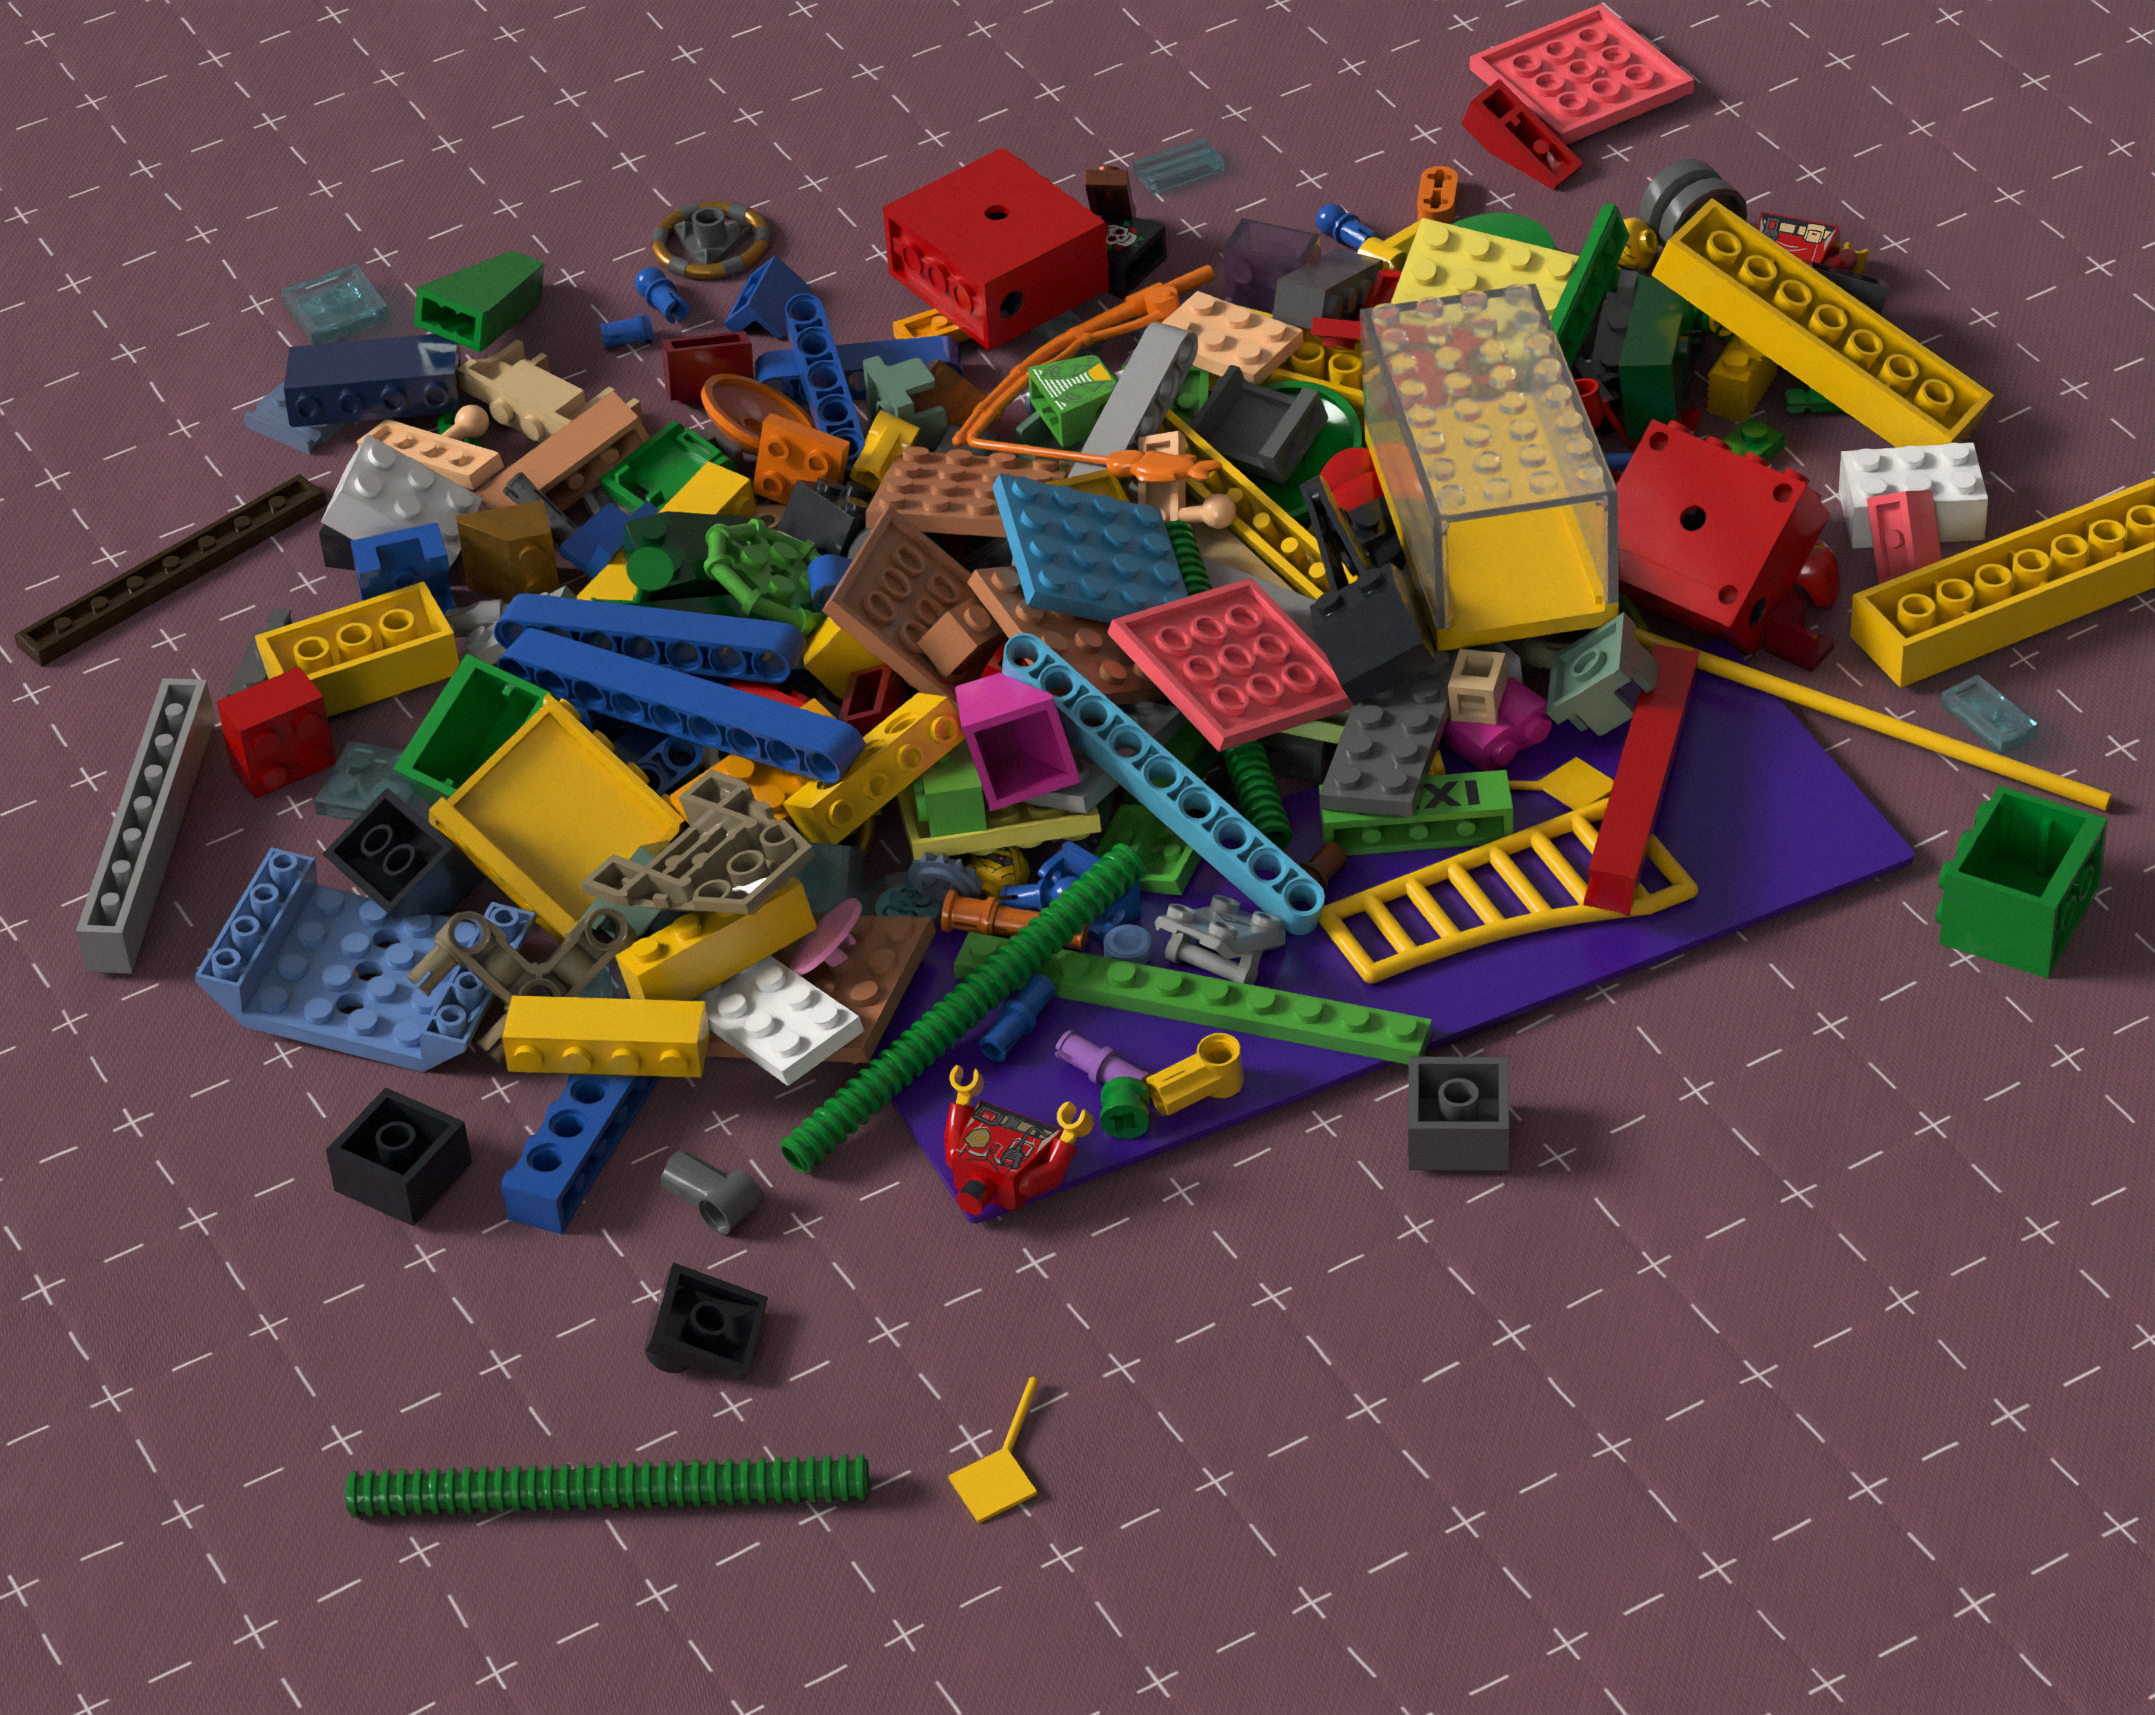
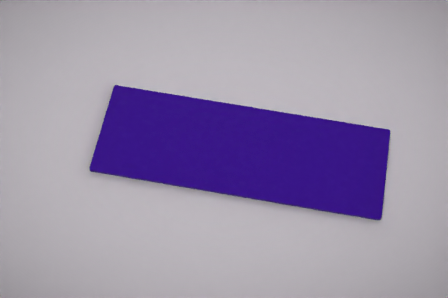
M1717 638L1693 647L1751 668L1726 639ZM1697 668L1692 697L1653 832L1697 884L1698 893L1694 898L1651 915L1562 926L1505 938L1418 966L1374 984H1368L1361 978L1319 923L1315 930L1307 934L1296 935L1286 931L1284 945L1277 949L1264 951L1259 961L1258 974L1254 986L1432 1019V1035L1426 1051L1909 866L1914 861V850L1777 696ZM1631 678L1630 682L1618 688L1617 691L1634 707L1635 711L1641 687ZM1632 718L1602 736L1597 735L1590 727L1581 732L1569 719L1560 724H1557L1552 719V729L1541 743L1534 744L1524 750H1518L1509 764L1500 766L1493 771L1507 770L1508 780L1539 781L1567 762L1578 757L1614 780ZM1446 738L1440 740L1437 750H1440L1446 775L1483 772L1446 745ZM1323 783L1281 798L1282 806L1289 821V827L1293 833L1290 845L1283 852L1296 864L1308 862L1323 846L1319 805V785ZM1510 790L1513 804V833L1573 811L1543 790ZM1602 820L1591 824L1598 833ZM1573 831L1550 839L1588 885L1590 876H1587L1588 868L1592 858L1589 850ZM1232 839L1220 842L1227 849L1242 847L1239 842ZM1482 845L1347 856V865L1328 882V888L1324 892L1323 906ZM1532 847L1509 855L1552 909L1579 905ZM1647 856L1640 883L1652 894L1673 886ZM1202 857L1182 895L1160 894L1140 890L1141 917L1131 925L1144 928L1151 936L1152 956L1145 965L1231 981L1184 961L1177 964L1167 960L1165 950L1172 932L1167 930L1156 931L1154 921L1159 916L1167 914L1169 904H1180L1192 909L1208 907L1211 904L1213 895L1233 898L1240 902L1239 909L1252 914L1255 911H1264ZM1491 863L1467 871L1505 919L1530 914V911ZM1259 870L1255 872V874L1263 880H1273L1277 878L1276 875L1269 870ZM1449 879L1425 887L1460 932L1485 925ZM1407 895L1384 903L1416 946L1441 939ZM1298 900L1290 903L1298 911L1304 912L1312 909L1305 901ZM1365 911L1342 919V922L1374 963L1398 954ZM941 923L934 925L936 933L869 1062L872 1059L879 1060V1053L884 1049L890 1050L889 1046L892 1041L900 1040L901 1033L905 1030L911 1031L912 1024L915 1021H922V1015L926 1011L933 1012V1005L940 1001L943 1002L944 995L948 992L954 993V988L958 983H965V979L955 978L954 962L969 931L953 929L950 933L943 932L941 930ZM1088 934L1083 951L1064 946L1062 948L1105 957L1104 943ZM996 935V937L1010 938V936ZM1190 938L1191 944L1220 955L1216 950L1199 944V940ZM1241 957L1233 958L1230 960L1240 963ZM1016 990L1010 991V995L1005 1001L999 1000V1005L995 1010H988L989 1013L985 1019H977V1026L973 1029H967L966 1036L962 1039L956 1038V1044L952 1048H945L946 1052L941 1058L934 1057V1064L931 1067H924V1072L921 1076H913L912 1084L906 1087L902 1086L903 1090L898 1096L891 1095V1102L956 1203V1196L959 1191L954 1187L953 1170L946 1164L944 1132L950 1102L956 1103L958 1093L949 1080L950 1073L956 1065H960L963 1068V1078L960 1086H968L972 1083L975 1068L984 1079V1088L978 1096L971 1099V1106L975 1107L976 1103L982 1100L1063 1130L1064 1128L1057 1121V1112L1062 1104L1069 1101L1077 1107L1076 1115L1072 1119L1071 1124L1077 1122L1083 1109L1088 1111L1093 1118V1129L1084 1137L1076 1138L1074 1144L1078 1148L1063 1182L1048 1192L1030 1198L1023 1205L1025 1206L1397 1062L1054 997L1047 1003L1036 1017L1037 1024L1030 1034L1021 1036L1008 1053L1006 1059L1002 1062H996L984 1055L980 1049L982 1046L979 1045V1041L999 1019V1010L1008 1000H1014L1021 991ZM1073 1030L1081 1037L1101 1048L1109 1046L1117 1050L1119 1058L1142 1071L1154 1075L1196 1054L1199 1042L1206 1036L1214 1033H1226L1235 1037L1241 1046L1244 1085L1234 1096L1228 1098L1207 1096L1169 1116H1162L1150 1096V1104L1147 1108L1149 1110V1127L1146 1132L1132 1139H1119L1105 1133L1100 1125V1112L1103 1108L1101 1105V1089L1104 1084L1097 1085L1089 1080L1086 1072L1064 1060L1056 1058L1055 1052L1058 1051L1056 1045L1066 1031ZM988 1203L979 1215H970L961 1209L966 1219L974 1224L1011 1211Z

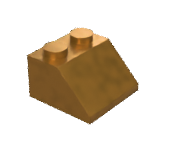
M543 500L456 516L468 589L496 600L503 599L506 604L510 603L514 596L518 594L529 593L539 595L543 592L550 594L560 589L552 534Z

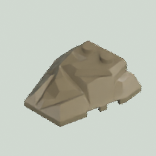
M711 769L679 796L690 825L685 832L646 866L613 854L580 884L585 893L615 905L640 906L662 911H706L754 915L777 891H780L788 883L794 874L800 873L815 856L812 846L785 820L778 821L774 817L769 804L764 800L758 802L754 798L751 787L746 782Z

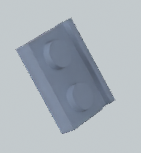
M282 382L256 404L257 409L253 413L247 411L243 414L246 428L308 455L314 453L313 447L317 443L323 445L349 423L291 427L289 425L284 394L285 382Z

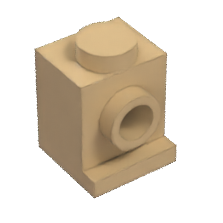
M1467 649L1459 650L1448 684L1451 721L1497 725L1498 710L1508 681L1505 653Z

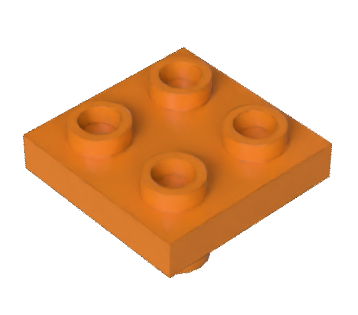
M770 413L763 420L752 489L753 493L788 505L797 480L816 482L818 477H823L843 485L850 442Z

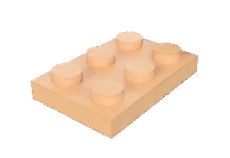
M1199 291L1194 293L1162 322L1163 324L1193 331L1197 334L1198 351L1192 366L1223 376L1230 365L1240 367L1245 380L1256 385H1260L1304 344L1302 329Z

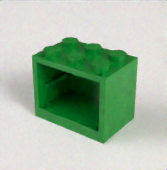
M466 654L393 769L429 807H432L441 797L447 800L543 706V697L547 693L558 702L559 700L553 693L472 655Z
M1999 785L1989 802L1982 801L1979 805L1971 832L1965 830L1962 833L1955 859L1953 861L1947 860L1941 869L1938 887L1944 889L1935 915V922L1941 924L1939 944L2049 979L2100 889L2108 818Z

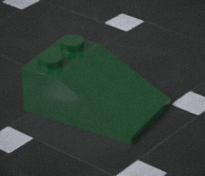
M666 511L624 522V557L627 562L628 558L636 550L644 547H654L667 553L672 560L674 567L673 577L667 586L653 592V601L731 595L718 580L710 579L704 570L709 547L705 536L707 531L715 524H724L726 526L748 523L751 518ZM746 542L739 543L742 546H748Z

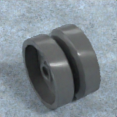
M1695 158L1679 160L1664 168L1650 182L1642 195L1638 210L1639 219H1642L1649 229L1656 233L1658 244L1665 248L1667 241L1711 198L1744 221H1746L1748 214L1746 201L1741 194L1727 181L1723 180L1710 165Z

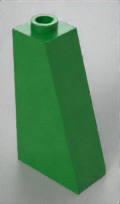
M512 250L417 287L414 326L475 351H484L541 302L545 263Z

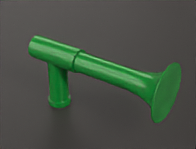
M640 548L631 554L626 566L628 578L637 586L633 600H609L591 597V601L617 604L653 601V592L667 586L671 581L674 573L673 562L668 554L659 548Z

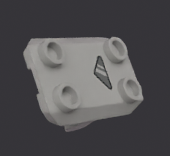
M1213 895L1210 906L1192 909L1180 904H1169L1167 914L1159 916L1154 921L1156 931L1167 930L1172 932L1165 950L1167 960L1177 964L1184 961L1233 982L1254 985L1262 953L1277 949L1285 944L1286 928L1280 925L1281 919L1279 917L1261 911H1255L1253 914L1239 909V901L1222 895ZM1190 938L1199 940V944L1216 950L1220 955L1191 944ZM1241 957L1240 963L1230 960L1233 958Z

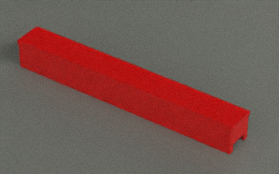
M1654 644L1651 655L1657 661L1656 688L1648 693L1641 688L1588 868L1587 876H1590L1583 902L1585 906L1619 912L1626 916L1631 915L1692 697L1700 651H1690Z

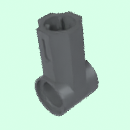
M678 1150L667 1160L665 1170L660 1176L663 1189L697 1208L703 1221L712 1230L721 1235H727L757 1209L764 1199L758 1184L744 1171L738 1169L726 1174L691 1152L683 1153Z

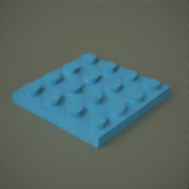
M999 473L992 488L1027 606L1111 624L1113 619L1188 597L1160 509H1156L1148 504H1134L1116 500L1108 495H1094L1076 491L1068 486H1054L1036 482L1028 477H1014Z

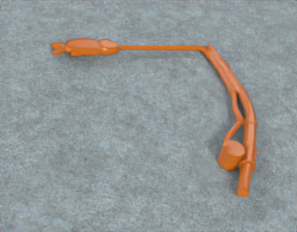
M1207 264L1165 284L1158 282L1125 298L1124 303L1068 329L1065 333L1037 349L1023 362L1016 365L1010 371V374L983 402L977 404L968 420L952 439L953 445L961 448L964 444L968 443L970 447L975 449L1103 464L1116 477L1126 478L1135 476L1143 483H1176V481L1189 477L1195 481H1206L1209 477V472L1219 470L1222 467L1219 461L1205 460L1196 463L1197 457L1191 454L1174 455L1156 451L1144 453L1138 450H1121L1113 452L1109 456L984 440L981 439V436L992 422L1002 414L1003 410L1029 386L1028 367L1072 358L1082 347L1086 348L1094 342L1139 330L1152 322L1162 323L1180 307L1178 296L1215 279L1211 266ZM1131 318L1137 319L1135 321H1131L1125 324L1112 327ZM1061 352L1060 354H1058V355H1057L1056 357H1054L1053 359L1047 361L1048 359H1050L1051 357H1053V356L1056 355L1057 353Z

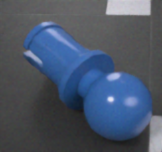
M1330 203L1322 206L1317 212L1316 225L1319 230L1325 235L1333 236L1334 240L1341 245L1348 244L1358 251L1363 242L1368 238L1377 237L1382 240L1380 233L1360 223L1358 216L1353 213H1346L1340 205Z
M646 267L638 272L634 282L639 295L645 298L650 307L659 309L666 320L672 324H675V318L678 323L686 319L690 310L689 304L678 295L676 286L671 280L666 278L662 270L656 267Z
M1067 876L1059 879L1055 884L1050 878H1043L1038 884L1004 885L1000 896H1011L1013 900L1000 901L1003 906L1040 912L1043 908H1049V904L1053 899H1060L1061 892L1065 889H1070L1072 882L1080 879Z

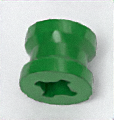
M1129 1076L1117 1077L1104 1084L1101 1089V1105L1103 1108L1100 1112V1125L1105 1133L1119 1139H1132L1146 1132L1149 1127V1110L1147 1108L1150 1104V1090L1147 1085L1141 1080Z

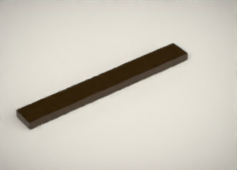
M298 474L14 635L16 645L38 665L43 667L327 505L326 495L301 474Z

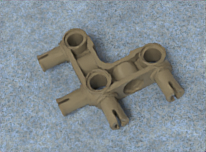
M607 907L595 909L570 927L564 934L566 940L545 962L529 963L506 941L507 935L497 925L477 912L466 911L456 913L448 919L447 923L435 935L433 940L435 946L405 976L413 984H417L430 971V975L418 987L422 993L429 997L432 994L431 992L457 965L459 967L464 965L506 1005L504 1007L506 1013L476 1042L484 1051H488L501 1038V1041L488 1054L497 1063H500L505 1056L502 1036L512 996H526L529 989L534 986H541L546 989L549 997H576L609 961L611 963L617 961L615 955L631 947L637 941L638 935L623 914L616 909ZM602 915L612 919L616 927L615 936L608 943L597 941L592 933L594 921ZM463 919L472 920L479 927V939L471 947H464L455 939V927Z

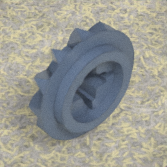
M925 852L920 860L913 859L908 871V877L912 885L924 897L940 905L944 904L946 894L950 889L957 890L959 896L975 899L980 897L983 881L976 876V870L962 865L961 859L953 860L948 858L945 853L937 857L932 853Z

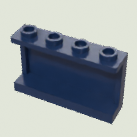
M436 334L289 347L284 383L289 425L291 427L456 413L459 411L460 406L456 370L462 365L460 345Z

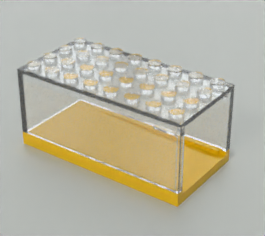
M1513 284L1507 288L1486 291L1471 290L1459 295L1439 298L1425 297L1419 301L1399 304L1383 303L1372 308L1360 309L1365 440L1415 587L1421 595L1425 616L1437 651L1595 628L1619 616L1618 489L1536 284Z

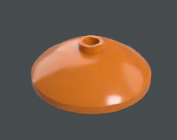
M717 374L708 378L701 390V399L709 418L727 439L741 447L742 451L746 454L758 456L763 420L770 413L816 429L813 419L797 403L776 389L751 378L734 374Z

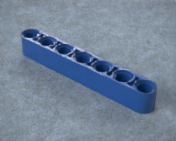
M529 593L514 596L494 626L495 639L506 650L525 629L535 628L678 672L768 683H781L785 681L795 667L806 645L804 635L800 630L791 624Z

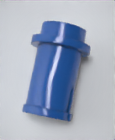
M638 312L636 313L637 317L600 323L605 350L637 342L647 345V340L654 339L650 315L641 316V313Z

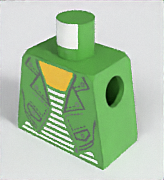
M1094 355L1028 367L1030 402L1063 448L1090 436L1124 370L1110 374L1098 356Z

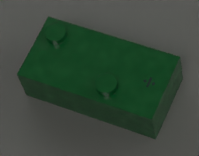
M1655 277L1639 278L1619 362L1627 441H1641L1652 419L1668 425L1670 420L1683 423L1697 355L1704 354L1703 329H1696L1694 305Z

